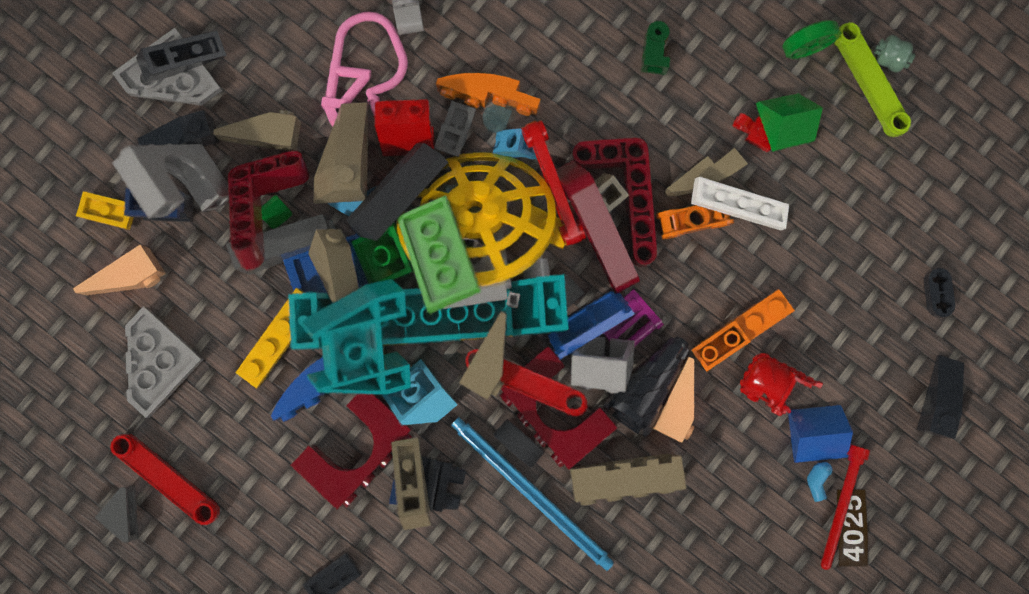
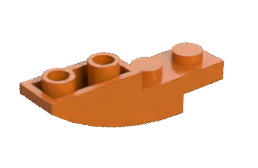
M462 73L438 78L436 81L437 90L440 92V95L452 100L455 97L462 99L466 105L473 108H478L479 106L485 108L488 99H491L492 103L497 106L506 107L508 105L516 108L518 113L530 116V114L537 115L541 99L519 92L520 81L505 76L485 73Z
M777 289L722 326L691 349V351L707 372L795 310L780 289Z

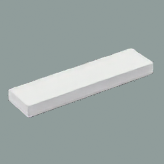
M697 177L694 180L691 204L777 230L786 229L789 204L703 177Z

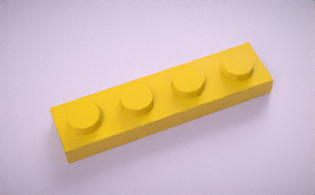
M296 288L292 294L305 292L300 288ZM289 299L235 372L255 388L261 386L291 344Z

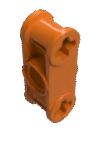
M697 205L667 210L656 214L657 219H660L663 231L661 235L662 240L734 224V219H731L730 215ZM691 213H695L699 216V225H695L691 222Z

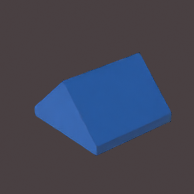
M841 405L791 410L788 417L794 463L848 458L847 453L850 449L853 431Z

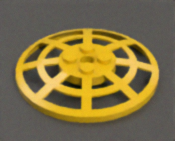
M478 152L446 159L448 163L443 169L450 167L451 171L438 178L428 189H423L416 198H422L420 206L429 203L430 200H436L446 195L462 238L483 239L484 247L466 248L470 258L489 255L494 270L475 273L479 286L505 281L529 268L542 256L550 244L555 231V200L551 189L543 177L524 162L504 155ZM478 160L498 162L494 167L485 165L461 167L460 165L463 162ZM509 165L519 168L532 176L540 186L525 188L517 177L505 171V169ZM488 172L489 174L484 181L469 182L465 173ZM501 176L510 181L517 189L502 192L494 184ZM453 177L456 178L458 186L449 193L436 191L444 182ZM542 195L546 197L548 213L544 230L529 223L531 217L530 197ZM522 198L523 211L521 218L508 213V201ZM475 206L482 208L477 213H471L468 211L470 208ZM397 220V231H398L400 243H401V246H402L404 252L406 253L407 257L410 259L409 254H408V251H407V248H406V245H405V242H404V238H403V235H402V232H401V229H400V226H399V223H398V220ZM504 223L515 227L508 236L498 242L495 241L493 234ZM523 232L538 239L525 255L505 266L500 251L512 245Z

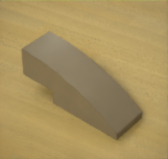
M735 148L715 164L707 156L669 186L664 194L667 197L693 193L694 180L697 177L721 183L742 170L748 163Z

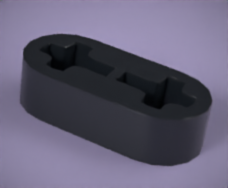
M944 268L928 271L924 276L927 310L936 318L950 316L955 310L951 274ZM933 278H942L943 281L939 284L933 283ZM940 302L945 303L946 308L942 310L937 309L936 304Z

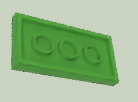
M446 195L401 214L397 218L429 313L482 292Z

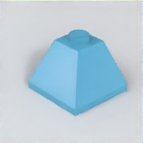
M421 359L410 368L411 388L387 395L382 394L402 425L438 422L457 406L449 392Z

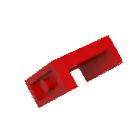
M429 100L375 102V128L383 156L406 155L416 143H425L434 149V128L431 127Z

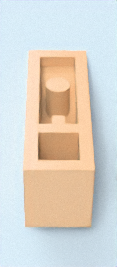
M139 245L74 287L73 290L78 294L93 295L145 287L150 288L159 283L160 277L166 273L150 248Z
M687 357L681 367L682 371L673 384L668 399L653 426L654 430L680 443H683L684 439L688 440L694 430V426L691 425L694 420V359L691 357Z

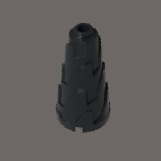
M679 336L669 338L657 352H654L630 376L625 392L613 393L604 404L607 412L613 407L615 411L612 416L617 421L637 434L644 429L642 435L647 437L653 430L660 411L668 399L670 390L682 371L681 367L690 353L688 342Z

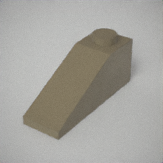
M279 110V113L269 112L216 128L213 135L219 140L284 151H296L301 122L294 116L293 112Z
M317 229L308 254L332 303H335L359 289L352 253L341 229Z
M504 312L499 314L459 382L487 400L491 394L496 397L504 382L500 381L503 375L507 314Z
M412 438L391 442L398 517L404 530L431 526L419 439Z

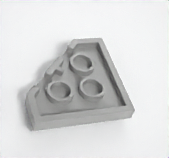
M174 28L150 46L183 39V37ZM136 55L112 72L126 93L135 97L202 106L223 91L204 65L171 77L146 83Z
M143 306L125 325V336L128 339V352H126V374H128L127 401L145 418H150L204 359L148 307Z

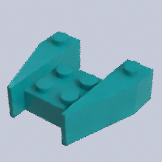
M392 279L368 284L301 321V326L311 338L321 336L324 370L307 374L308 380L318 392L387 395L411 388L410 364L397 351L383 355L381 334L382 321L406 316L405 291Z

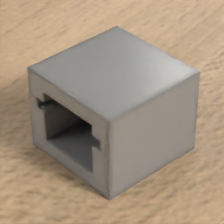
M509 292L507 306L518 308L520 294Z

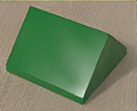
M799 93L756 103L772 152L815 141L823 107Z
M395 221L378 240L360 237L351 241L368 284L390 279L397 281L409 276L414 271L411 260L407 257L401 246Z

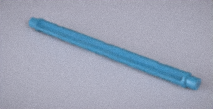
M460 417L453 422L451 426L458 432V435L580 547L596 565H600L606 571L613 566L614 561L607 556L608 553L601 549L479 435L469 423L466 424Z

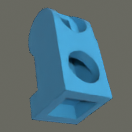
M521 128L503 130L496 133L493 154L512 158L526 157L528 159H537L533 147H527Z

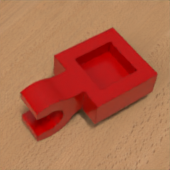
M740 113L732 126L748 134L744 141L765 152L770 151L771 147L760 116L753 122L749 116Z

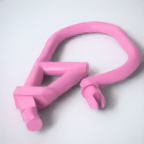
M362 12L351 16L341 24L337 31L326 96L322 97L321 103L332 127L341 104L351 103L371 78V70L341 66L344 39L351 27L364 21H374L381 24L387 30L398 56L399 67L396 74L390 80L371 87L366 91L367 102L370 104L374 116L375 102L380 100L379 96L376 95L396 87L406 74L408 59L397 30L387 17L379 13ZM339 76L357 78L341 99H335Z

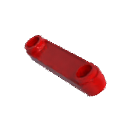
M541 120L526 124L525 127L521 128V132L527 147H533L544 179L551 189L555 200V207L562 226L558 227L562 240L566 246L579 243L586 238L579 219L574 220L545 141L549 140L546 128Z
M479 349L471 350L467 354L465 360L467 368ZM504 359L503 375L500 378V381L504 382V387L572 416H580L586 411L588 406L587 399L580 391ZM579 397L582 399L581 407L576 410L570 409L568 407L570 399Z
M121 434L112 440L110 448L116 457L200 525H208L217 520L220 514L218 504L132 434ZM124 439L129 444L127 452H124L121 447ZM203 506H207L211 510L210 519H206L202 515Z

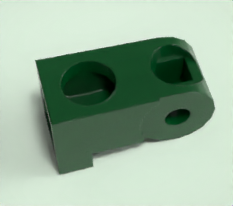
M654 21L648 26L644 38L641 72L666 75L669 69L670 57H663L664 46L670 31L668 25L662 21Z

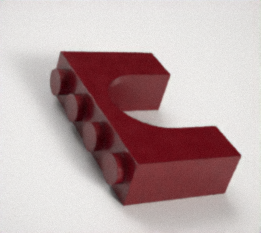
M549 347L524 366V368L550 379L565 367ZM504 386L501 387L503 392L499 396L508 407L514 404L520 411L516 416L525 427L531 425L537 433L533 436L543 448L548 445L554 453L551 455V458L560 468L565 465L568 470L571 469L617 429L616 425L600 407H597L573 428L567 430L552 429L539 418L536 410V400Z
M356 394L346 405L366 424L373 436V451L369 460L363 466L355 469L342 468L332 462L314 444L309 445L290 465L335 509H339L342 505L347 508L357 498L354 492L361 485L366 488L376 477L373 472L379 465L384 468L393 459L391 442L412 438L409 433L413 428L410 425H402L390 406L377 394Z

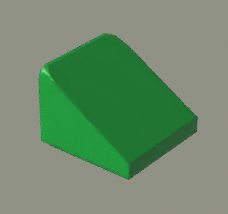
M275 195L261 206L262 219L272 229L278 228L293 214L287 205Z

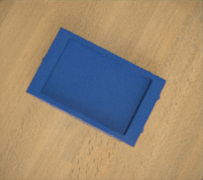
M357 234L346 237V240L351 249L358 287L360 289L368 285V281L351 242L360 238ZM309 251L283 260L293 291L296 288H300L305 293H327L308 254Z
M612 291L608 292L567 317L568 330L550 333L548 335L550 343L553 345L555 353L562 359L634 315V312L620 292L618 294H614Z

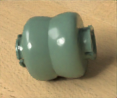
M895 35L888 36L886 40L881 39L874 50L879 66L888 67L895 73L900 72L904 67L908 69L910 66L908 63H912L915 57V53H912V43L901 41Z

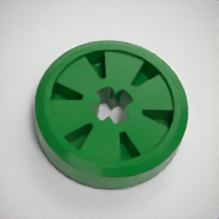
M823 20L810 24L794 32L784 41L782 48L785 56L790 59H800L820 52L838 40L841 30L838 23L833 20Z

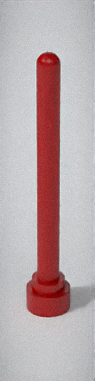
M851 444L847 453L849 455L847 460L850 463L821 560V567L824 570H829L832 566L860 465H864L865 460L868 461L870 450Z

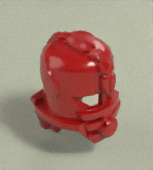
M760 353L753 358L752 363L749 364L747 371L744 373V378L740 380V391L754 402H758L759 399L765 401V405L771 408L772 413L782 416L783 414L791 413V410L784 402L790 395L796 381L809 388H812V386L822 388L823 383L814 380L810 376H806L803 372H799L783 362H779L774 357H770L769 354Z

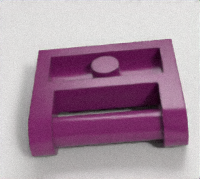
M633 289L624 299L628 301V305L633 310L634 315L603 333L609 342L611 338L618 339L621 334L643 315L648 319V322L627 339L635 341L634 347L655 329L659 330L664 325L660 318Z

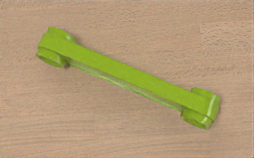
M850 22L843 24L839 27L841 35L834 42L835 45L839 48L880 121L884 132L890 137L903 135L911 126L910 117L906 114L863 38L860 28ZM843 32L848 33L851 40L846 39ZM893 120L899 122L901 126L900 129L894 126Z

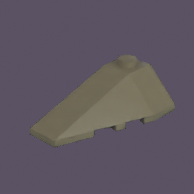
M367 102L341 104L314 176L315 204L364 201L367 197Z

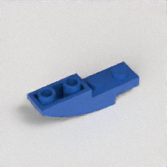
M323 357L305 369L286 389L271 414L273 421L280 419L283 422L288 421L298 415L296 410L305 406L306 409H309L321 402L319 397L325 395V393L318 392L308 380L307 374L324 370Z

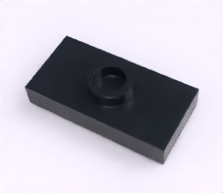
M347 551L303 583L302 586L308 594H336L363 573Z

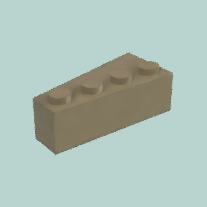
M673 452L583 465L569 469L573 497L575 502H580L581 505L596 504L598 499L607 498V501L611 502L622 500L623 496L633 495V498L649 496V493L659 492V494L675 492V490L686 489L682 457Z

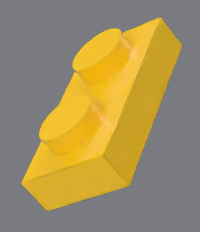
M84 191L76 214L79 218L130 230L134 218L124 215L125 201Z

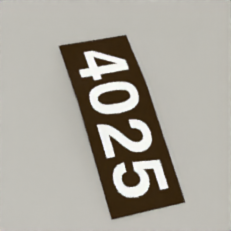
M836 490L837 504L839 501L841 490ZM853 490L839 538V567L868 566L865 490Z

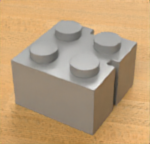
M596 337L576 349L572 355L571 385L579 386V388L584 390L596 388L605 389L610 393L625 392L633 371L635 341L611 338L609 357H605L606 338Z

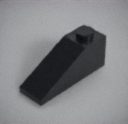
M213 31L141 48L136 59L147 83L177 75L227 55L218 32Z
M204 110L178 117L137 138L139 146L150 144H202L205 147L219 142V139L213 135L214 129H216L213 118Z
M937 355L917 430L941 438H956L963 408V362Z

